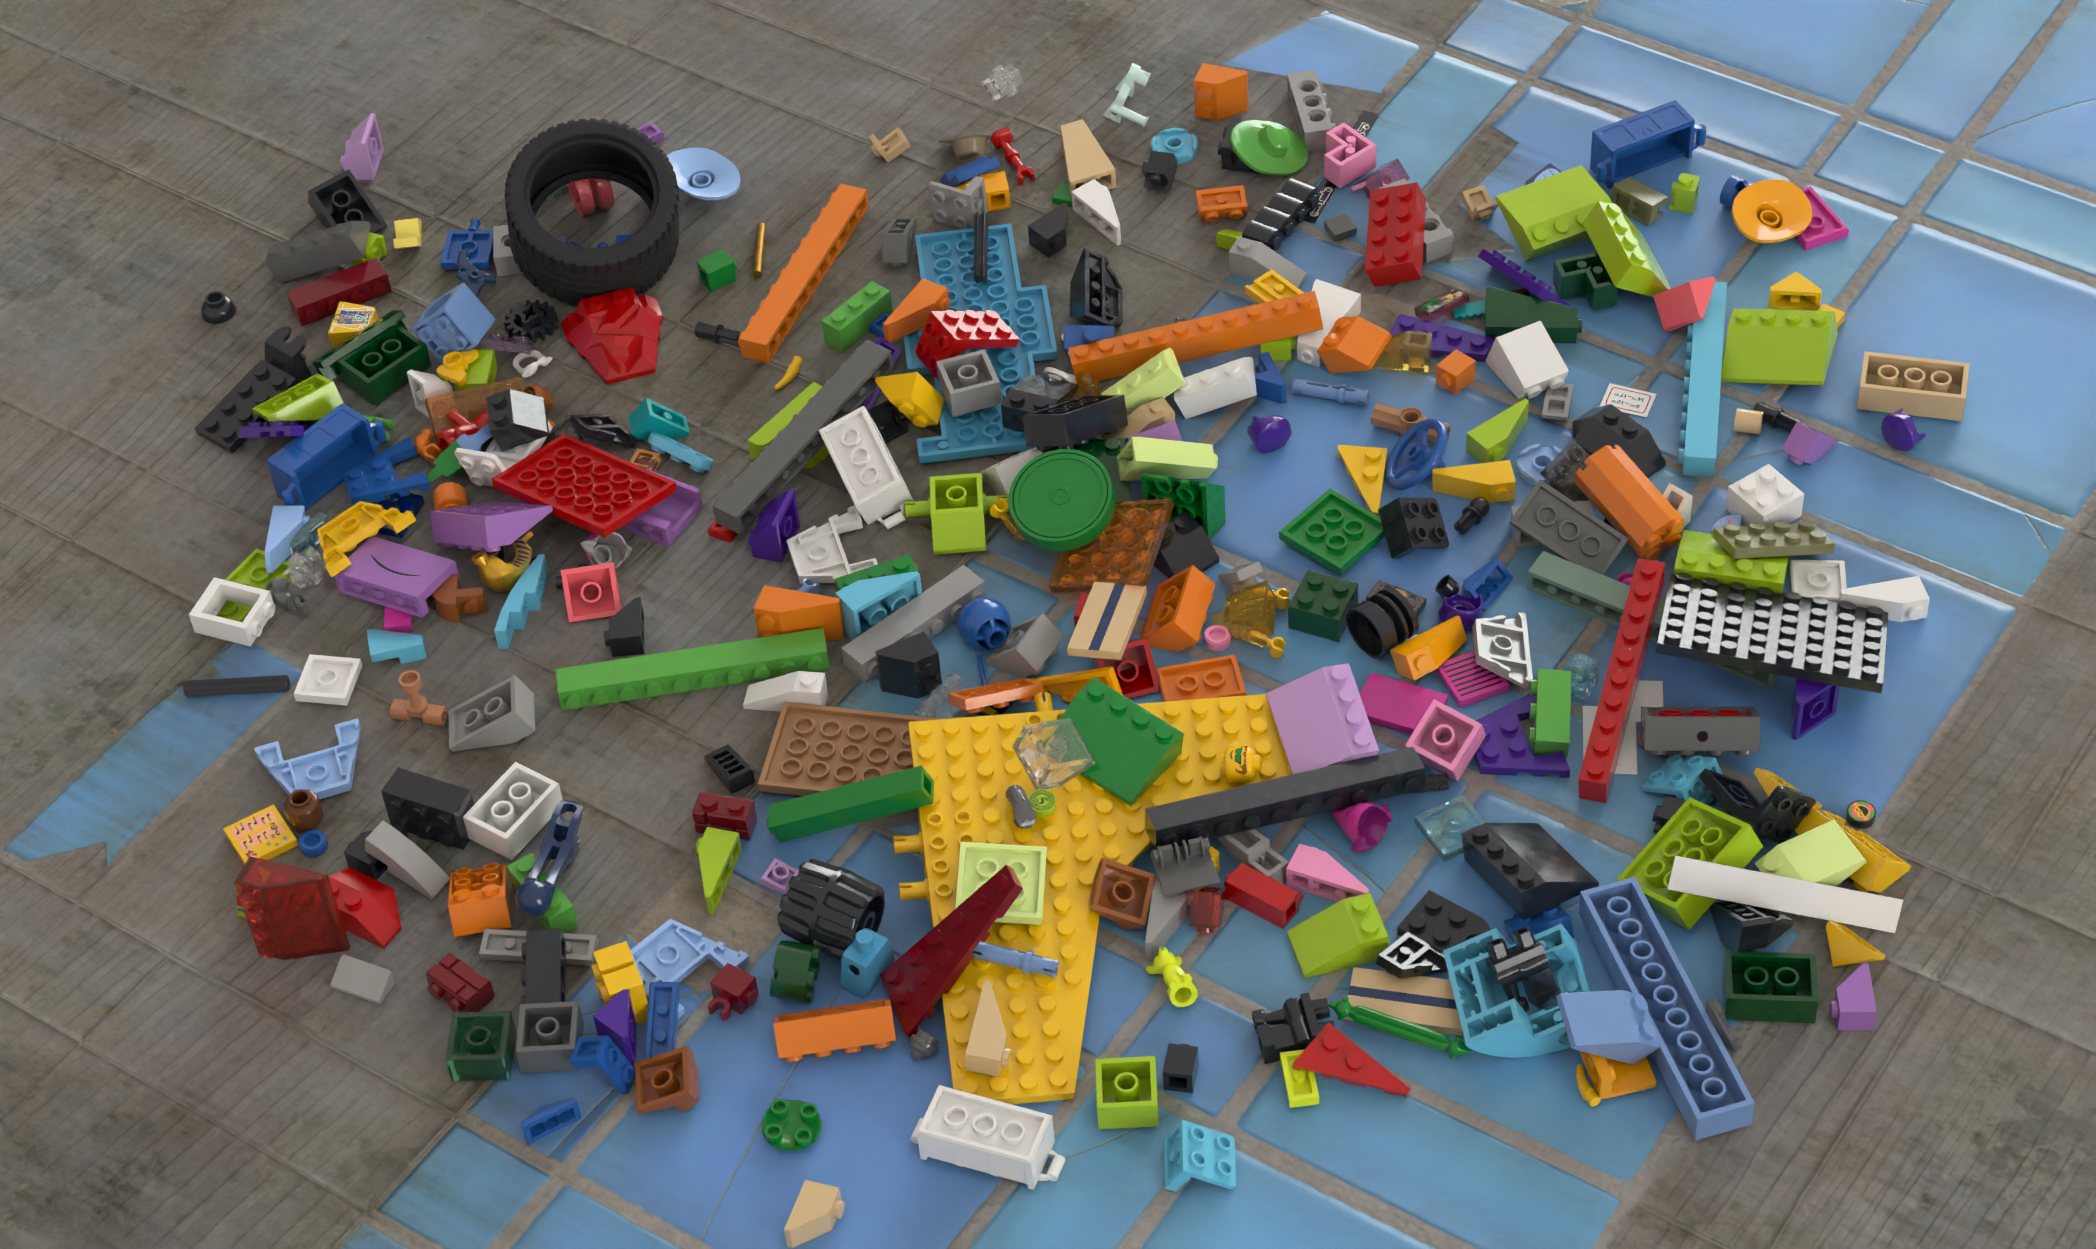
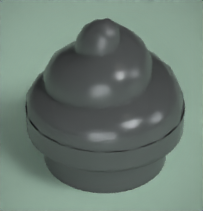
M921 1029L918 1030L916 1035H911V1057L914 1061L924 1059L927 1056H933L938 1050L935 1047L939 1041Z

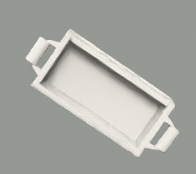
M862 406L819 430L820 435L855 507L866 523L870 525L878 521L886 526L888 530L906 520L905 501L912 502L914 500L875 422L866 408ZM901 509L900 512H898V513H896V514H894V515L888 517L887 519H885V520L882 519V518H884V517H886V516L892 514L893 512H895V511Z
M941 1085L938 1086L924 1118L918 1120L910 1138L913 1143L919 1145L920 1159L927 1160L928 1157L957 1166L989 1173L993 1176H1000L1028 1185V1189L1032 1190L1035 1189L1038 1181H1057L1065 1163V1158L1052 1150L1055 1143L1052 1115ZM1048 1157L1053 1158L1047 1174H1042Z

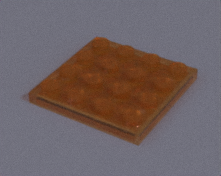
M1171 499L1116 502L1113 518L1100 536L1085 546L1060 552L1048 585L1051 592L1091 591L1094 582L1147 586L1174 508Z

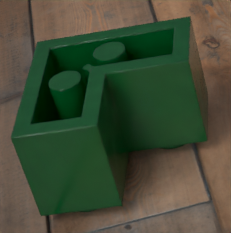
M1598 252L1554 261L1553 285L1561 299L1585 295L1593 311L1617 306L1618 288L1614 286Z

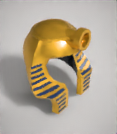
M527 531L512 543L516 554L510 563L505 561L504 546H501L500 551L490 552V554L481 551L471 558L473 563L478 565L481 581L487 587L497 592H506L515 586L523 572L537 558L536 556L531 559L532 549L527 544L533 533Z

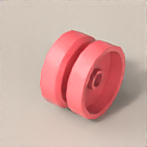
M583 179L567 184L573 203L582 217L594 213L595 204L601 210L614 207V195L610 180Z

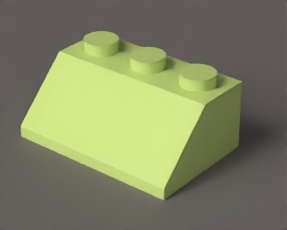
M1168 348L1160 352L1102 392L1101 395H1124L1127 416L1143 404L1161 397L1166 398L1185 384L1174 351Z

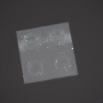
M957 673L947 675L943 684H939L931 692V696L927 700H923L921 706L914 712L916 716L941 719L978 716L974 713H967V710H959V707L949 704L947 693L966 689L960 685L962 679Z

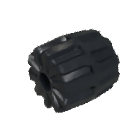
M816 859L803 862L799 866L798 875L791 876L788 882L789 890L787 894L782 895L779 905L781 911L777 918L780 930L785 935L800 943L820 946L821 952L842 959L843 953L853 943L858 931L868 928L877 933L882 921L886 901L885 891L878 884L851 870Z

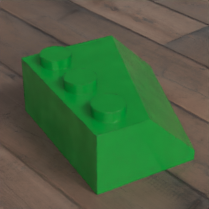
M1146 472L1141 475L1143 509L1150 513L1152 517L1167 523L1182 512H1186L1203 527L1209 540L1226 523L1224 486Z

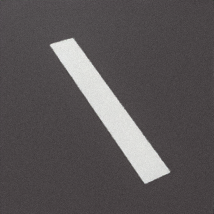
M1675 856L1667 888L1669 890L1891 933L1896 931L1903 904L1902 899Z

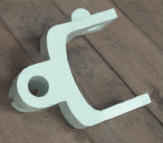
M1132 63L1126 76L1115 88V90L1119 91L1116 99L1104 112L1103 116L1118 123L1124 117L1141 125L1144 129L1149 116L1144 117L1125 108L1124 103L1127 96H1133L1135 82L1145 87L1151 73L1140 69L1141 66Z

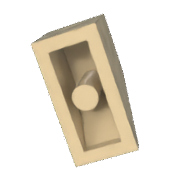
M809 1180L804 1181L784 1228L787 1247L794 1248L833 1229L836 1220L841 1219L845 1208V1202L841 1199L839 1187Z

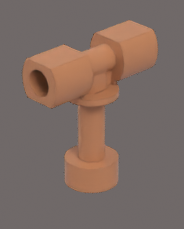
M408 670L403 672L399 676L398 681L401 690L408 694L409 699L394 698L390 706V717L409 722L412 717L421 718L424 724L443 727L448 718L447 708L445 706L428 704L426 698L419 695L422 681L417 671Z

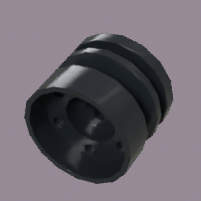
M1384 587L1377 594H1373L1368 601H1363L1350 609L1346 616L1348 630L1353 640L1363 652L1374 659L1383 657L1398 644H1402L1407 639L1415 636L1419 628L1417 615L1412 605L1403 594L1392 587Z

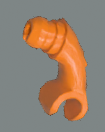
M426 428L415 437V445L420 456L433 466H436L433 462L442 451L436 444H430L434 433Z

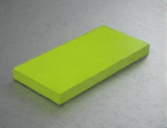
M256 548L225 580L265 590L268 582L277 577L285 578L289 582L298 573L296 565L284 561L273 573H267L265 553ZM227 600L217 616L243 622L253 606Z

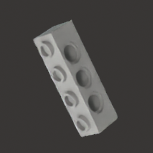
M1315 70L1288 73L1287 93L1301 139L1308 151L1325 149L1326 133L1335 128L1336 125L1331 123V109L1326 108L1328 103L1326 93H1323L1322 80L1317 79Z
M1401 179L1399 181L1382 186L1379 189L1409 183L1405 179ZM1426 201L1423 259L1427 263L1452 253L1454 235L1451 229L1446 228L1441 222L1439 215L1434 214L1429 208Z

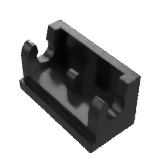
M889 400L867 410L885 444L908 432V426L901 420L905 418V415Z

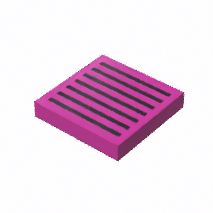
M1474 651L1447 660L1435 669L1459 708L1509 691L1510 684L1505 678L1475 663Z

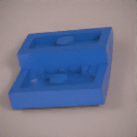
M983 156L946 172L940 179L941 184L955 187L973 179L975 176L998 168L1000 163L997 157L988 160L987 156Z

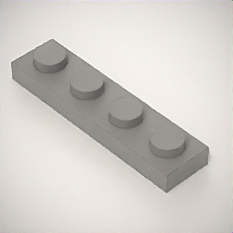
M484 929L479 951L481 959L526 962L522 958L521 946L522 943H526V932L529 931ZM563 933L566 939V964L593 965L595 961L593 952L597 951L598 946L597 935Z

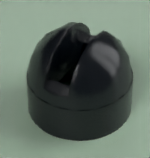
M1446 575L1438 582L1435 591L1442 597L1450 598L1458 594L1459 584L1452 576Z

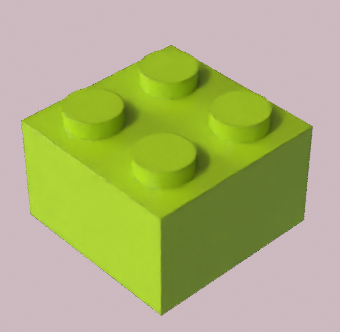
M1155 1056L1095 1059L1099 1129L1159 1127Z

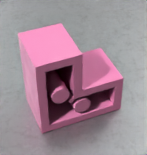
M1342 123L1326 133L1324 177L1337 187L1342 188L1376 168V145L1346 123Z

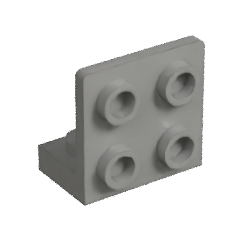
M975 176L970 184L965 186L964 190L933 181L928 184L932 220L960 229L974 228L976 212L982 213L985 211L988 214L984 178Z

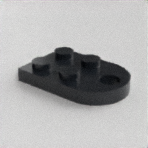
M1431 890L1423 896L1397 927V935L1402 937L1405 933L1410 932L1442 953L1450 947L1490 931V927L1484 919Z

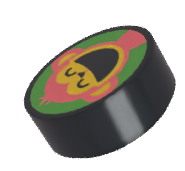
M1857 800L1848 805L1846 820L1851 826L1864 829L1872 826L1875 822L1876 809L1871 803Z

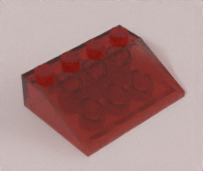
M251 856L248 858L234 884L259 954L266 958L289 960L349 950L350 943L327 874Z

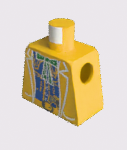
M339 302L328 332L331 347L334 348L378 320L377 309L371 306Z

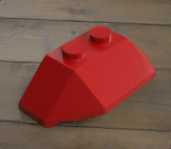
M347 868L312 883L299 898L304 900L303 910L383 949L402 930L394 888L352 868Z

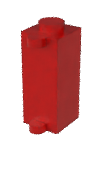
M1240 863L1234 871H1230L1224 880L1226 900L1282 929L1299 911V904L1304 898V894L1243 863Z

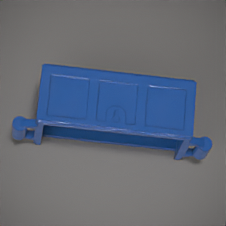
M1676 100L1593 130L1590 169L1596 174V181L1598 183H1604L1608 188H1612L1614 182L1637 175L1680 157L1692 158V151L1705 144L1707 127L1703 124L1695 125V119ZM1696 132V142L1694 143V135Z
M343 403L307 429L304 432V436H298L267 459L277 496L284 500L285 506H305V511L344 482L342 474L378 454L376 449L387 438L383 422L377 420L370 424L368 418ZM373 429H374V431H375V435H376V438H377L376 441H375L374 436H373V432H372Z

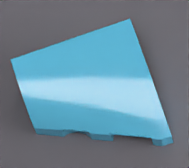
M367 629L372 663L399 657L400 663L404 664L427 658L423 635Z

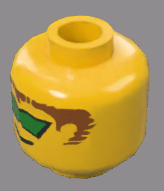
M1251 746L1228 747L1225 753L1220 755L1221 776H1225L1230 783L1253 782L1257 772L1262 771L1261 755H1256L1254 748Z

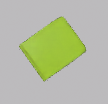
M1223 229L1217 232L1216 246L1230 250L1237 238L1242 237V232L1230 229Z

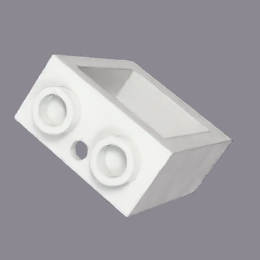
M214 577L190 612L189 617L195 633L251 646L255 639L261 635L268 619L274 615L275 604L273 603L270 591ZM227 600L253 606L243 622L218 617L217 614Z

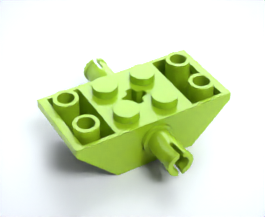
M983 473L930 477V498L927 501H905L906 518L930 517L934 555L986 551L985 515L987 512H990L993 504L996 505V501L999 498L1005 499L1009 505V494L986 496L983 489Z

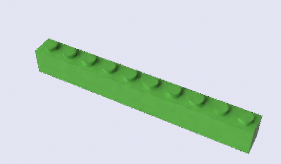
M824 628L559 668L556 669L558 696L563 711L771 679L796 671L818 672L829 670L830 667Z

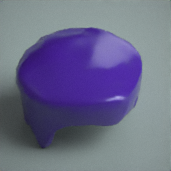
M1902 408L1883 419L1881 431L1884 439L1891 447L1906 452L1919 443L1926 434H1919L1917 432L1912 417L1902 413Z
M1280 415L1266 418L1253 416L1252 423L1247 429L1248 436L1256 449L1261 453H1270L1284 447L1292 433L1290 423Z
M1455 594L1448 599L1444 597L1443 603L1438 610L1440 621L1443 623L1458 615L1461 618L1464 631H1471L1475 619H1480L1482 616V596L1479 595L1476 599L1461 594Z

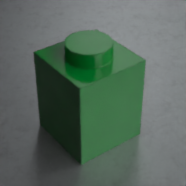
M722 249L697 260L699 279L711 292L737 281L735 270H737L736 262L732 256L729 257Z

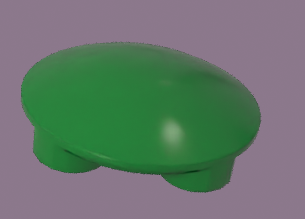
M776 1099L771 1103L770 1109L765 1113L761 1124L762 1133L766 1141L773 1147L783 1151H798L810 1146L818 1138L822 1127L816 1105L800 1100Z

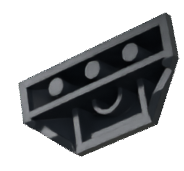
M1084 248L1070 282V317L1093 326H1120L1123 323V289L1115 273L1108 266L1110 263L1107 257L1087 248Z
M1612 404L1591 409L1573 421V444L1588 455H1592L1606 445H1610L1613 449L1614 445H1619L1647 478L1666 466V461L1649 430Z
M1731 901L1714 902L1710 906L1721 942L1736 951L1757 952V949L1768 947L1793 926L1792 919L1767 908Z

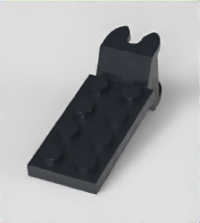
M285 326L275 331L265 341V361L261 359L194 428L197 434L233 454L247 439L239 438V428H249V422H264L266 420L256 415L252 408L311 376L319 374L313 364L309 367L305 362L306 356L302 354L307 345L305 335L296 337L290 343H285L290 337L291 328Z

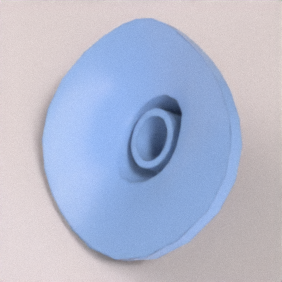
M686 148L673 151L667 155L676 174L678 190L689 196L703 200H720L736 194L740 188L741 179L737 167L730 160L707 148Z

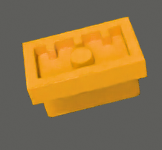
M1580 1051L1596 1094L1601 1100L1656 1087L1657 1081L1646 1057L1632 1065Z

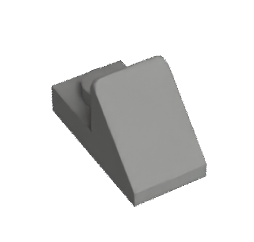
M1258 561L1239 565L1219 574L1218 577L1238 602H1242L1256 596L1254 589H1260L1255 575L1263 572V569Z

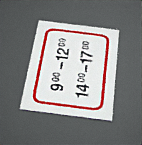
M1610 383L1599 407L1612 404L1624 413L1647 418L1657 394Z

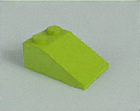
M315 374L252 408L256 415L267 421L321 420L339 405L344 404L332 380Z
M1371 893L1342 899L1287 931V936L1304 979L1374 962L1377 960L1378 955L1388 948V934Z

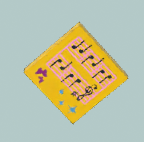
M274 804L223 828L226 837L245 866L247 863L257 866L298 846L297 839Z

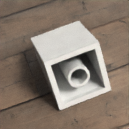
M1541 321L1496 337L1486 359L1487 365L1519 400L1526 397L1534 398L1543 390H1546L1547 387H1550L1551 390L1559 388L1564 384V380L1569 373L1567 366Z

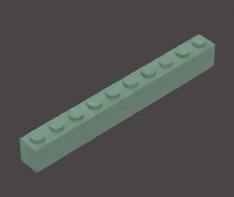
M1545 551L1540 554L1528 570L1527 590L1617 627L1620 626L1630 585ZM1661 598L1650 640L1656 643L1666 601ZM1705 662L1773 690L1781 678V675Z

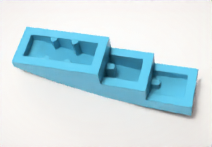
M539 554L523 572L501 609L494 630L498 649H509L513 631L524 630L529 611L540 610L549 573L545 554Z

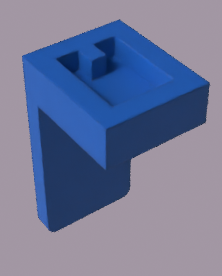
M608 1036L579 1037L569 1060L574 1068L599 1067L621 1094H628L635 1079V1068Z

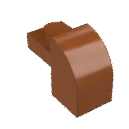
M452 574L432 593L436 612L446 621L460 623L461 615L487 613L488 605L483 587L462 589L458 574Z

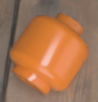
M446 482L436 487L433 492L434 510L466 506L467 495L464 487L454 482Z

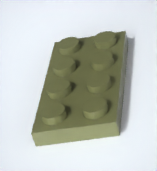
M1801 520L1799 523L1790 524L1778 521L1771 525H1763L1761 523H1750L1749 526L1726 524L1724 527H1714L1713 538L1734 559L1834 553L1835 543L1814 522L1808 520Z

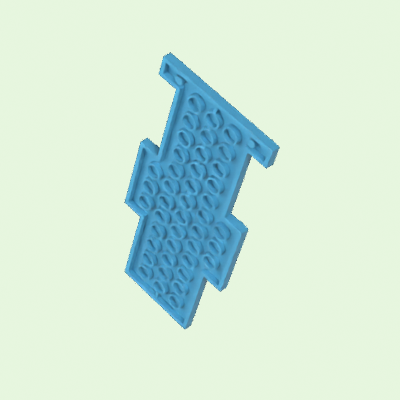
M1011 224L988 226L987 280L984 283H976L974 281V228L915 235L921 280L925 279L948 288L950 299L948 310L995 311L1020 339L1017 348H971L958 355L985 349L1000 382L1001 403L1011 387L1031 373L1035 374L1034 361L1058 359L1046 285L1021 287ZM924 327L903 337L908 373L932 374L915 354L916 345ZM934 376L935 389L944 397L938 379ZM944 400L940 415L942 436L917 439L920 464L1021 452L1037 447L1026 446L1024 432L1003 427L1001 404L953 417L946 400Z

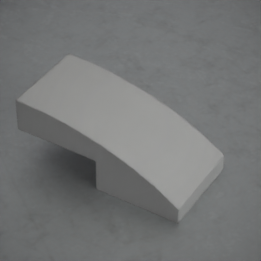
M1564 383L1554 390L1547 387L1542 418L1568 421L1574 384Z

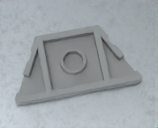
M1517 613L1516 618L1506 619L1504 615L1495 616L1494 618L1475 619L1472 626L1475 663L1526 690H1530L1533 674L1526 613Z

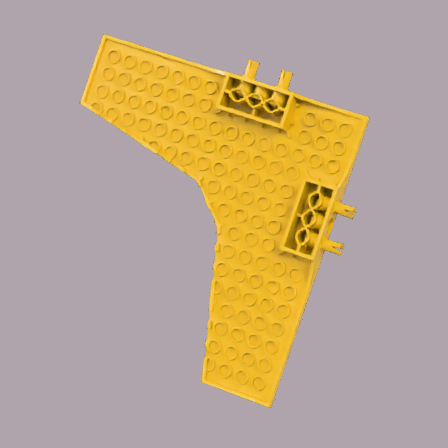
M1042 692L1035 695L1034 701L1037 712L908 722L913 768L922 765L934 780L933 804L918 808V835L893 836L894 854L920 852V855L922 854L925 874L924 881L898 884L900 901L926 899L933 929L955 910L961 842L1047 847L1042 925L994 922L988 930L990 936L985 943L1026 953L1030 950L1034 951L1035 955L1054 960L1058 959L1059 966H1056L1059 967L1055 978L1033 972L1025 974L1021 969L976 958L972 959L949 993L941 995L953 1089L1008 1104L1075 1098L1100 915L1089 911V898L1101 858H1105L1132 867L1134 861L1153 846L1145 830V808L1291 775L1266 694L1138 704L1183 732L1182 753L1132 806L1041 750L1043 743L1066 711L1053 710L1050 693H1044V702ZM1251 746L1254 748L1256 755H1261L1262 771L1257 772L1253 782L1230 783L1225 776H1221L1220 755L1224 754L1228 747ZM1012 785H1019L1025 791L1027 798L1030 793L1037 789L1049 790L1056 797V809L1048 817H1036L1035 824L1031 828L1021 829L1016 827L1013 822V808L1011 802L1005 796L1006 790ZM985 980L991 981L1007 1035L1006 1048L1011 1049L1009 1064L1002 1067L1000 1077L965 1070V1053Z

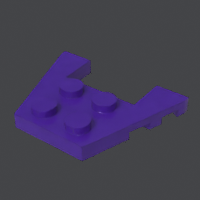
M300 421L249 422V428H239V438L304 436V432L313 425L303 426L300 425Z
M1529 693L1476 720L1482 724L1486 734L1474 754L1481 774L1517 776V772L1533 773L1534 777H1545V773L1559 774V778L1570 777V768L1563 751L1534 757L1520 721L1529 719L1530 703H1535V696H1530Z

